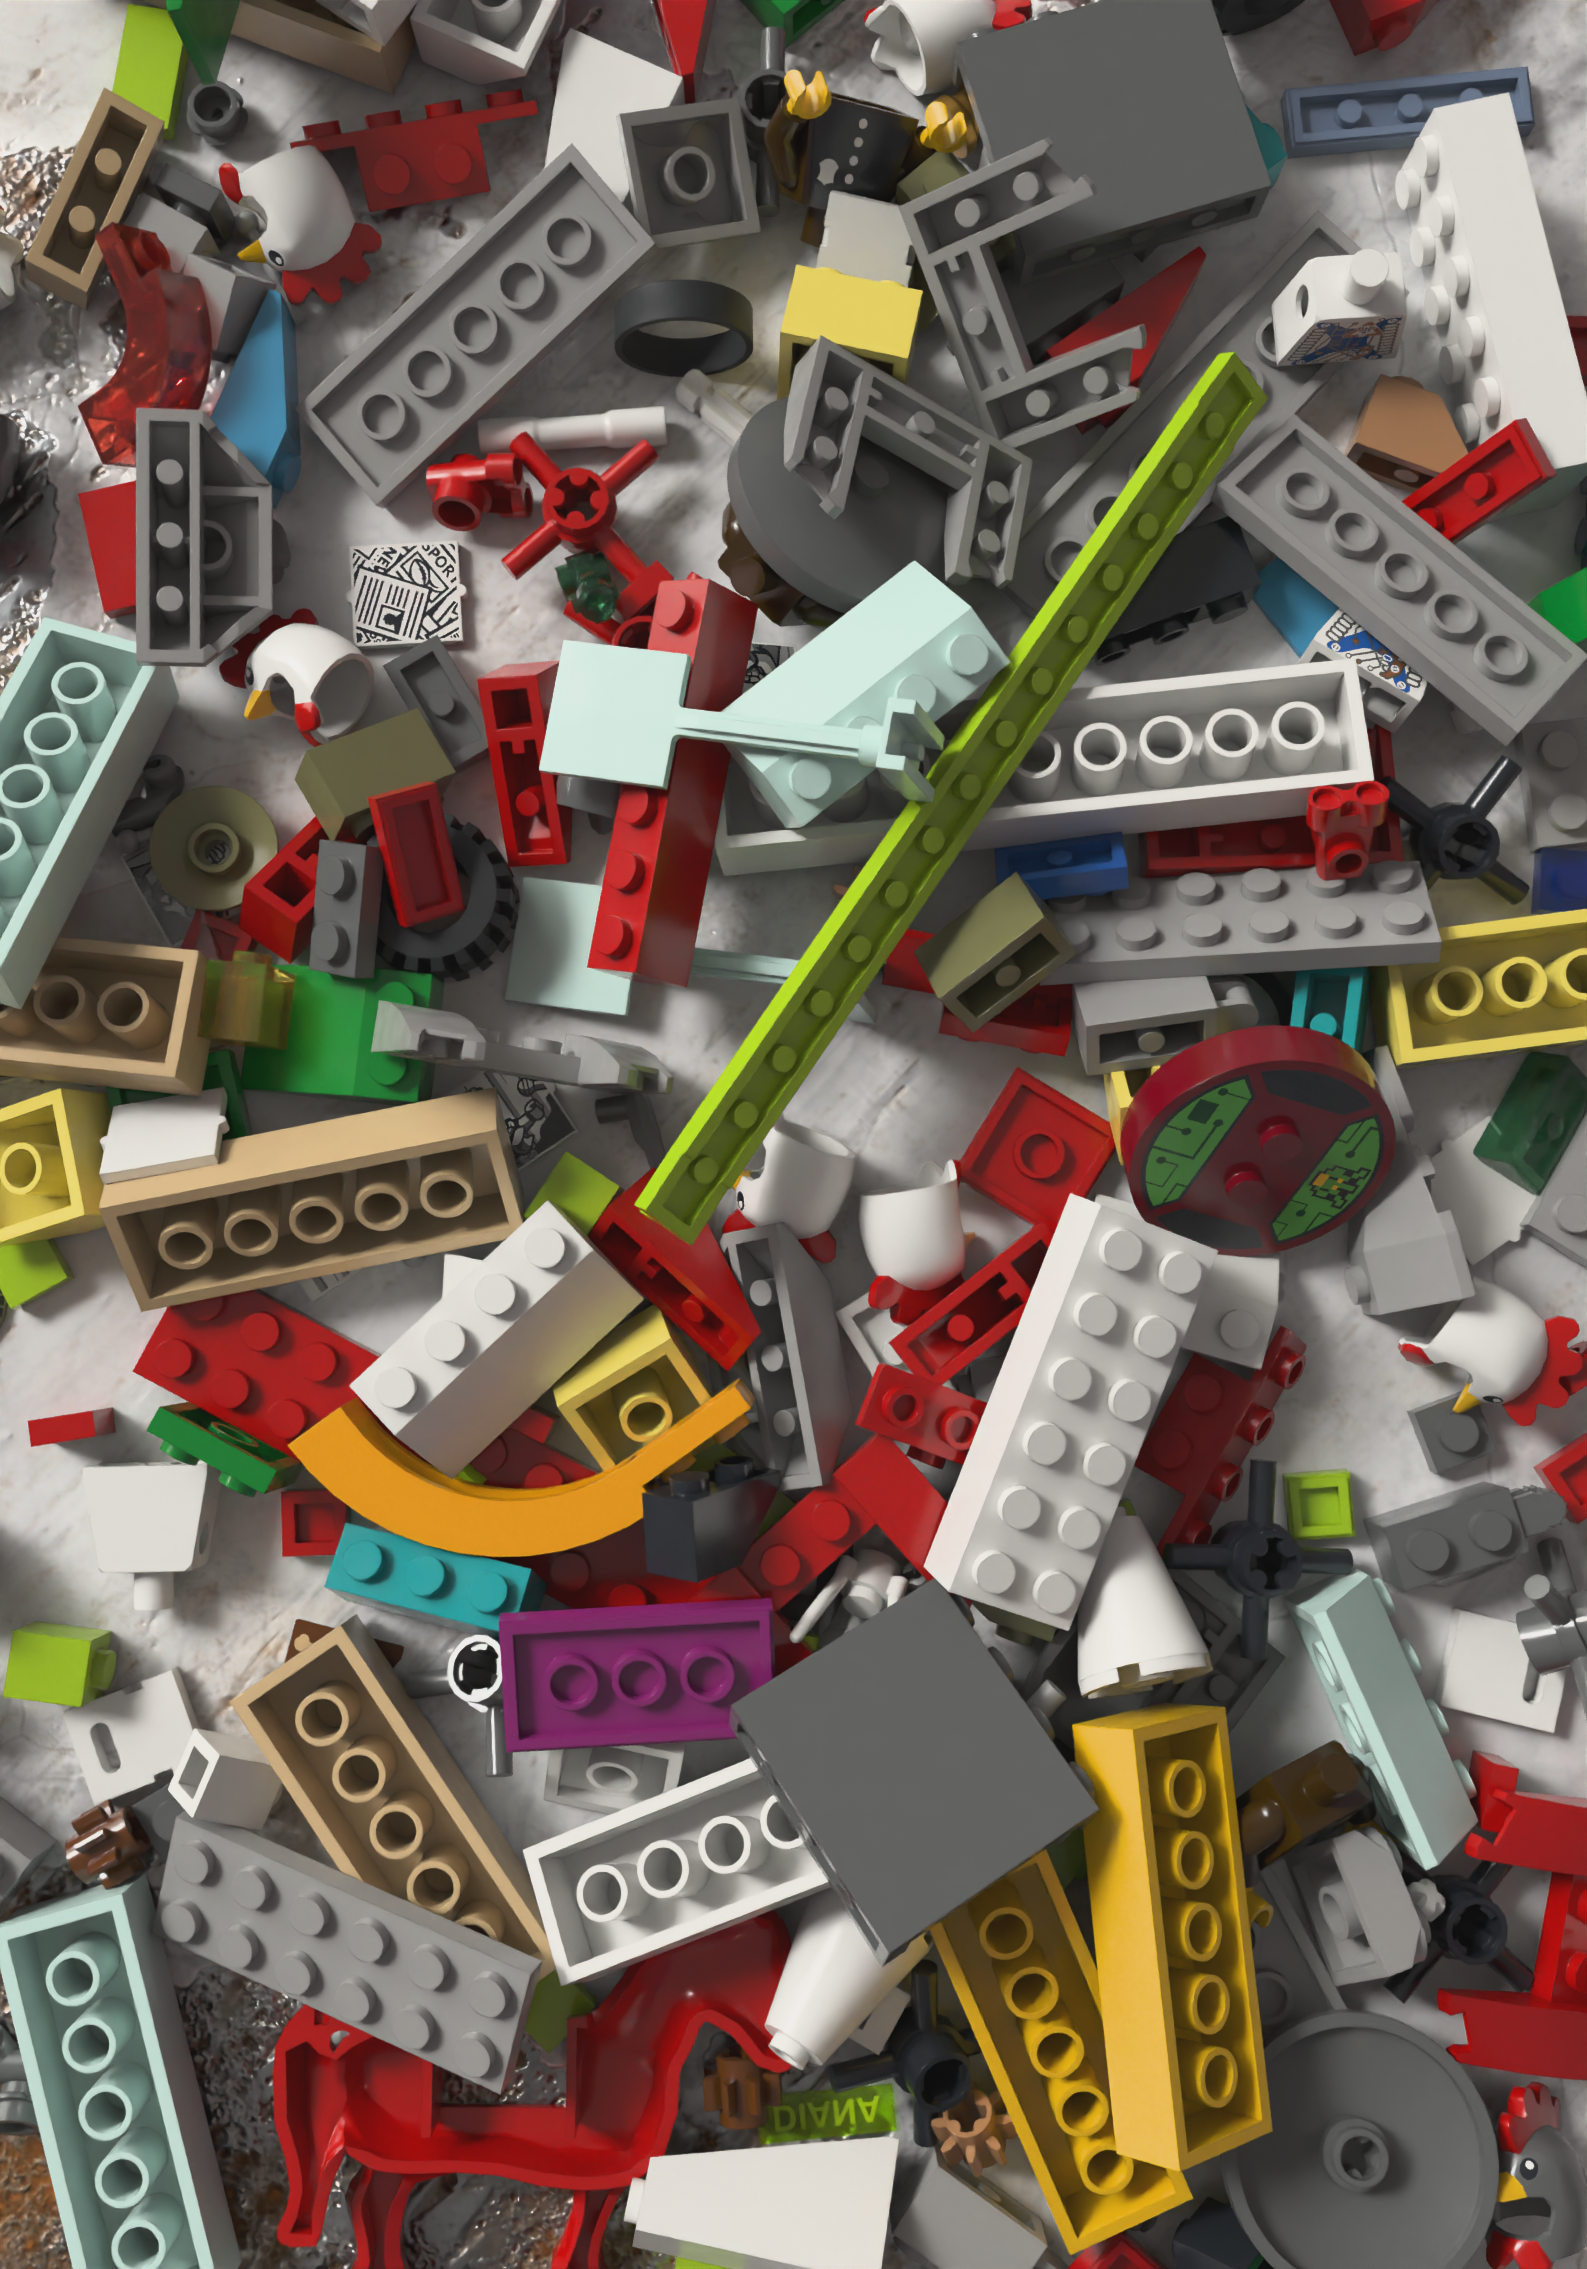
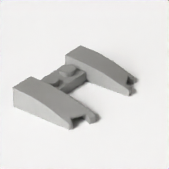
M1049 137L899 206L900 213L983 431L1012 448L1137 401L1141 395L1140 388L1130 386L1133 349H1142L1146 346L1147 332L1144 324L1033 365L990 250L989 241L1098 193L1095 183L1086 174L1082 175L1075 182L1048 155V152L1054 145V142Z
M820 335L795 365L784 426L785 468L789 472L795 470L821 498L822 502L819 506L835 520L844 511L860 436H864L873 443L949 485L944 530L945 581L955 585H965L972 577L990 579L997 588H1004L1013 578L1033 460Z
M379 1000L371 1048L373 1053L616 1094H671L674 1078L654 1054L641 1046L583 1035L566 1034L562 1055L561 1042L523 1037L522 1047L499 1044L500 1032L475 1027L470 1020L458 1013Z

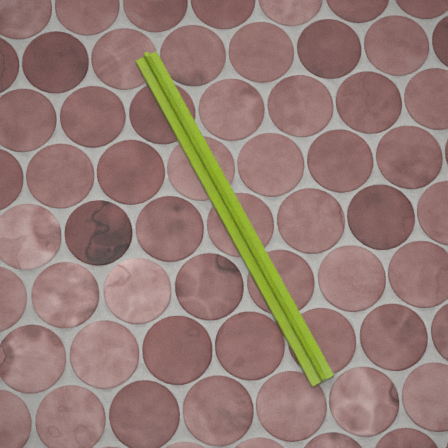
M1236 352L1219 353L1182 403L1008 656L1010 663L995 675L925 777L935 789L933 802L910 800L674 1142L634 1205L640 1209V1213L666 1228L680 1240L691 1246L693 1245L727 1190L732 1188L1234 450V445L1268 400V397Z

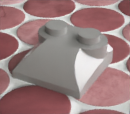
M738 97L621 113L616 116L634 216L659 249L700 243H719L726 239L750 236L761 232Z
M1365 1826L1302 1848L1284 1858L1335 1987L1389 1977L1411 1969L1414 1964L1425 1960L1427 1956V1943L1431 1940L1430 1926L1423 1911L1412 1902L1401 1875L1403 1863L1400 1853L1388 1836L1381 1835L1371 1826Z

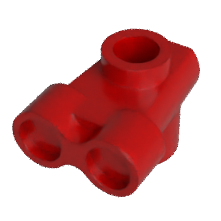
M460 453L454 455L450 463L430 464L427 469L426 487L433 501L432 514L446 528L462 532L474 530L480 525L483 513H499L500 518H530L532 515L533 493L530 484L524 480L522 460L518 453H489L486 459L483 460L472 454Z
M1363 781L1349 790H1341L1333 786H1319L1310 791L1307 802L1306 823L1309 826L1315 845L1316 873L1321 879L1328 881L1361 877L1369 862L1368 854L1375 827L1381 825L1386 820L1389 790L1382 783Z

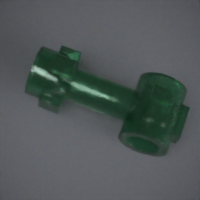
M585 550L565 557L566 564L554 568L566 603L570 600L575 614L581 612L586 619L596 624L610 620L620 595L614 580L612 581L603 553L598 552L590 555L589 551Z

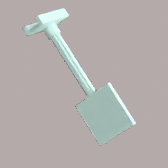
M563 640L539 771L543 773L667 790L676 742L680 738L859 760L860 765L863 767L877 768L907 800L933 802L935 789L918 770L920 761H923L924 748L942 750L945 736L916 700L888 697L883 726L865 725L863 730L683 708L692 661L688 654Z
M531 877L523 878L518 919L504 997L505 1001L628 1017L634 981L587 968L602 886ZM694 948L690 974L782 986L800 960ZM884 964L877 974L883 975ZM863 994L848 1018L854 1022L876 1024L877 1011Z

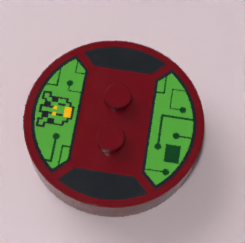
M1269 1025L1234 1030L1201 1041L1182 1051L1157 1069L1142 1085L1129 1105L1122 1125L1120 1148L1134 1205L1145 1222L1218 1250L1217 1255L1247 1257L1276 1253L1306 1244L1329 1233L1352 1218L1369 1202L1383 1184L1394 1159L1396 1131L1394 1120L1376 1075L1368 1062L1355 1049L1336 1037L1320 1031L1295 1026Z

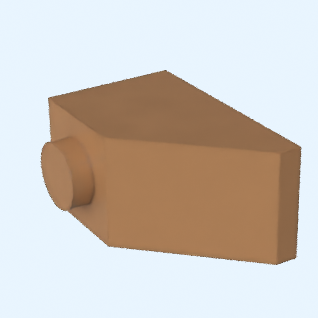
M1380 374L1364 399L1344 455L1373 479L1414 493L1467 455L1468 451L1440 395L1425 390L1422 384L1412 378L1405 376L1389 377Z

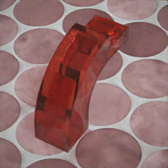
M111 222L94 236L124 305L127 320L126 347L122 361L114 376L106 385L78 405V408L102 464L136 468V408L199 410L205 395L211 366V324L205 294L199 278L172 271L170 255L157 234Z

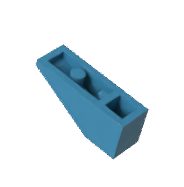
M269 289L210 418L217 425V428L272 485L273 508L276 509L283 492L289 493L299 478L301 471L299 414L294 409L299 405L295 322L281 293Z

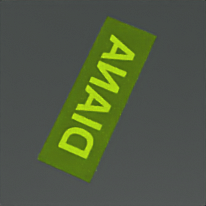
M892 2083L862 2086L840 2093H835L832 2089L783 2094V2105L781 2107H769L770 2120L765 2125L759 2127L760 2144L895 2131L897 2129Z

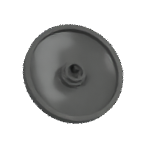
M788 397L768 404L750 419L736 441L728 462L727 485L730 502L736 519L753 548L788 584L816 602L845 614L914 560L945 586H950L951 583L945 581L944 530L949 485L861 435L845 508L834 520L819 506L822 502L821 498L795 470L789 472L784 466V426Z
M1338 2009L1313 2013L1286 2024L1263 2041L1273 2131L1220 2154L1222 2176L1231 2207L1249 2240L1274 2269H1464L1477 2252L1493 2217L1499 2185V2159L1496 2138L1487 2109L1475 2085L1463 2068L1446 2050L1424 2033L1399 2020L1365 2010Z

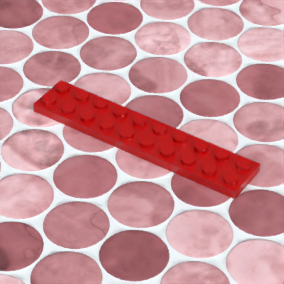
M260 1289L167 1307L132 1371L299 1462L301 1461L288 1447V1444L336 1409L358 1397L377 1423L394 1440L419 1459L432 1465L398 1439L349 1386L381 1354ZM510 1428L501 1433L470 1463L475 1470L487 1478L484 1485L514 1489L545 1488L563 1485L600 1473V1471L547 1443L542 1444ZM643 1518L602 1539L564 1551L517 1557L481 1556L532 1569L548 1584L545 1594L572 1609L685 1603L713 1578L710 1577L696 1583L647 1573Z

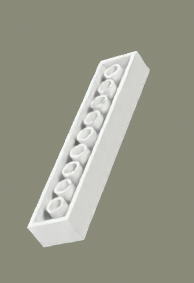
M1356 658L1070 689L961 851L1017 846L1121 831L1123 835L1305 816L1308 795L1314 788L1333 786L1341 790H1349L1360 782L1374 781ZM979 699L961 701L934 723L945 738L942 750L924 748L923 761H920L918 770L924 778ZM731 755L715 836V850L723 875L730 876L868 861L910 800H907L876 768L805 826L786 828Z

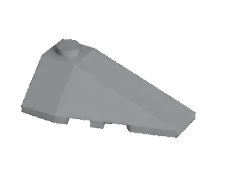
M1385 1045L1364 1052L1362 1057L1374 1071L1394 1120L1396 1148L1394 1159L1383 1184L1369 1202L1350 1218L1348 1222L1347 1256L1350 1267L1344 1269V1280L1349 1297L1354 1305L1361 1304L1363 1314L1382 1315L1476 1296L1460 1235L1451 1210L1438 1213L1430 1195L1431 1179H1434L1436 1175L1429 1154L1424 1155L1417 1145H1411L1407 1133L1412 1132L1414 1128V1115L1388 1046Z

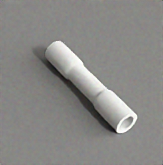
M664 406L615 409L603 414L547 418L529 415L478 420V438L482 458H486L489 453H512L509 449L511 442L523 432H528L543 450L608 446L614 449L632 448L643 439L648 441L651 446L667 445Z

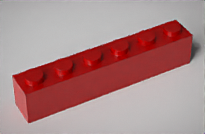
M711 579L660 581L647 650L688 654L692 661L683 708L721 712L742 695L759 605ZM688 738L678 739L675 745L667 790L621 784L587 968L639 983L687 988L731 753L723 743Z

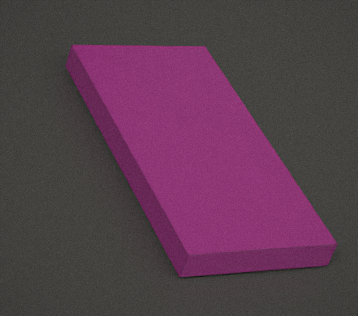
M772 1598L500 1613L499 1617L506 1753L738 1739L729 1726L731 1705L776 1677Z

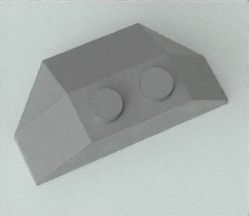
M136 408V663L138 666L206 667L273 614L272 485L217 428V425L203 410Z
M784 1222L724 1233L719 1247L762 1331L728 1372L706 1353L712 1390L715 1395L741 1377L756 1398L751 1409L745 1412L750 1423L727 1441L739 1456L753 1458V1466L781 1470V1485L778 1491L830 1484L853 1409L830 1281Z

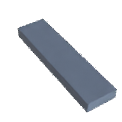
M1528 66L1285 89L1280 102L1286 152L1288 154L1287 159L1413 147L1416 138L1419 137L1434 108L1508 92L1520 137L1529 136L1535 126Z

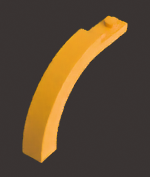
M740 1377L617 1465L585 1479L545 1488L514 1489L494 1487L467 1481L459 1477L451 1480L436 1467L419 1459L394 1440L377 1423L358 1397L336 1409L288 1444V1447L306 1469L334 1496L363 1517L395 1534L427 1546L460 1554L489 1557L533 1556L564 1551L597 1541L643 1518L642 1493L659 1488L654 1477L659 1475L665 1484L668 1483L670 1475L684 1472L697 1461L691 1451L707 1439L713 1437L715 1442L721 1445L740 1432L750 1423L745 1412L751 1409L756 1398Z

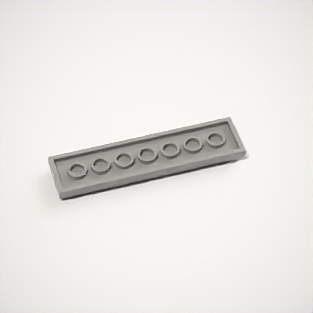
M1317 210L1140 395V398L1117 419L1023 518L1012 581L1004 588L999 589L1034 620L1173 416L1219 353L1236 352L1266 394L1268 400L1234 445V450L1177 534L1187 531L1213 504L1210 499L1217 485L1293 414L1297 415L1348 362L1277 366L1272 304L1307 261L1316 257L1355 255L1362 249ZM1405 288V294L1407 297L1410 292Z

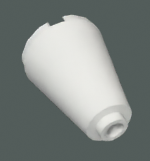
M1117 1507L1077 1608L1078 1684L1081 1696H1088L1089 1699L1118 1697L1153 1690L1152 1685L1171 1679L1173 1684H1178L1213 1671L1210 1653L1141 1517L1127 1516L1125 1507Z
M832 1887L810 1895L764 2025L766 2030L773 2036L768 2045L769 2048L784 2061L800 2070L804 2069L808 2061L822 2066L929 1952L934 1943L933 1937L925 1935L926 1932L910 1942L905 1952L882 1967Z

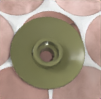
M203 786L189 790L176 797L158 816L149 841L151 866L162 887L182 904L209 912L227 911L242 906L244 885L279 852L277 831L265 809L246 793L225 786ZM220 844L229 846L230 854L225 862L220 864L210 862L209 853L213 847Z

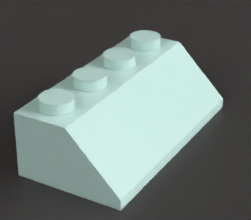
M914 560L724 708L721 713L863 730L865 725L883 726L888 697L916 700L935 723L1008 665L1010 661L973 608ZM723 743L786 828L805 826L876 769L863 767L860 765L859 760Z
M1353 1567L1348 1575H1332L1283 1597V1600L1351 1754L1357 1756L1364 1763L1369 1773L1376 1810L1385 1831L1403 1851L1423 1869L1428 1870L1439 1865L1477 1824L1478 1818L1469 1800L1476 1797L1477 1792L1462 1762L1459 1759L1452 1761L1442 1740V1738L1450 1735L1448 1725L1432 1698L1425 1700L1415 1679V1677L1422 1675V1668L1412 1646L1405 1638L1398 1640L1388 1617L1395 1614V1607L1386 1587L1379 1578L1371 1580L1369 1574Z

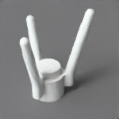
M862 1549L856 1551L852 1557L842 1555L835 1574L802 1615L800 1621L790 1632L789 1638L793 1643H799L840 1591L844 1597L842 1604L851 1613L844 1631L845 1634L863 1623L864 1619L873 1617L903 1598L909 1581L901 1576V1568L898 1563L882 1552Z

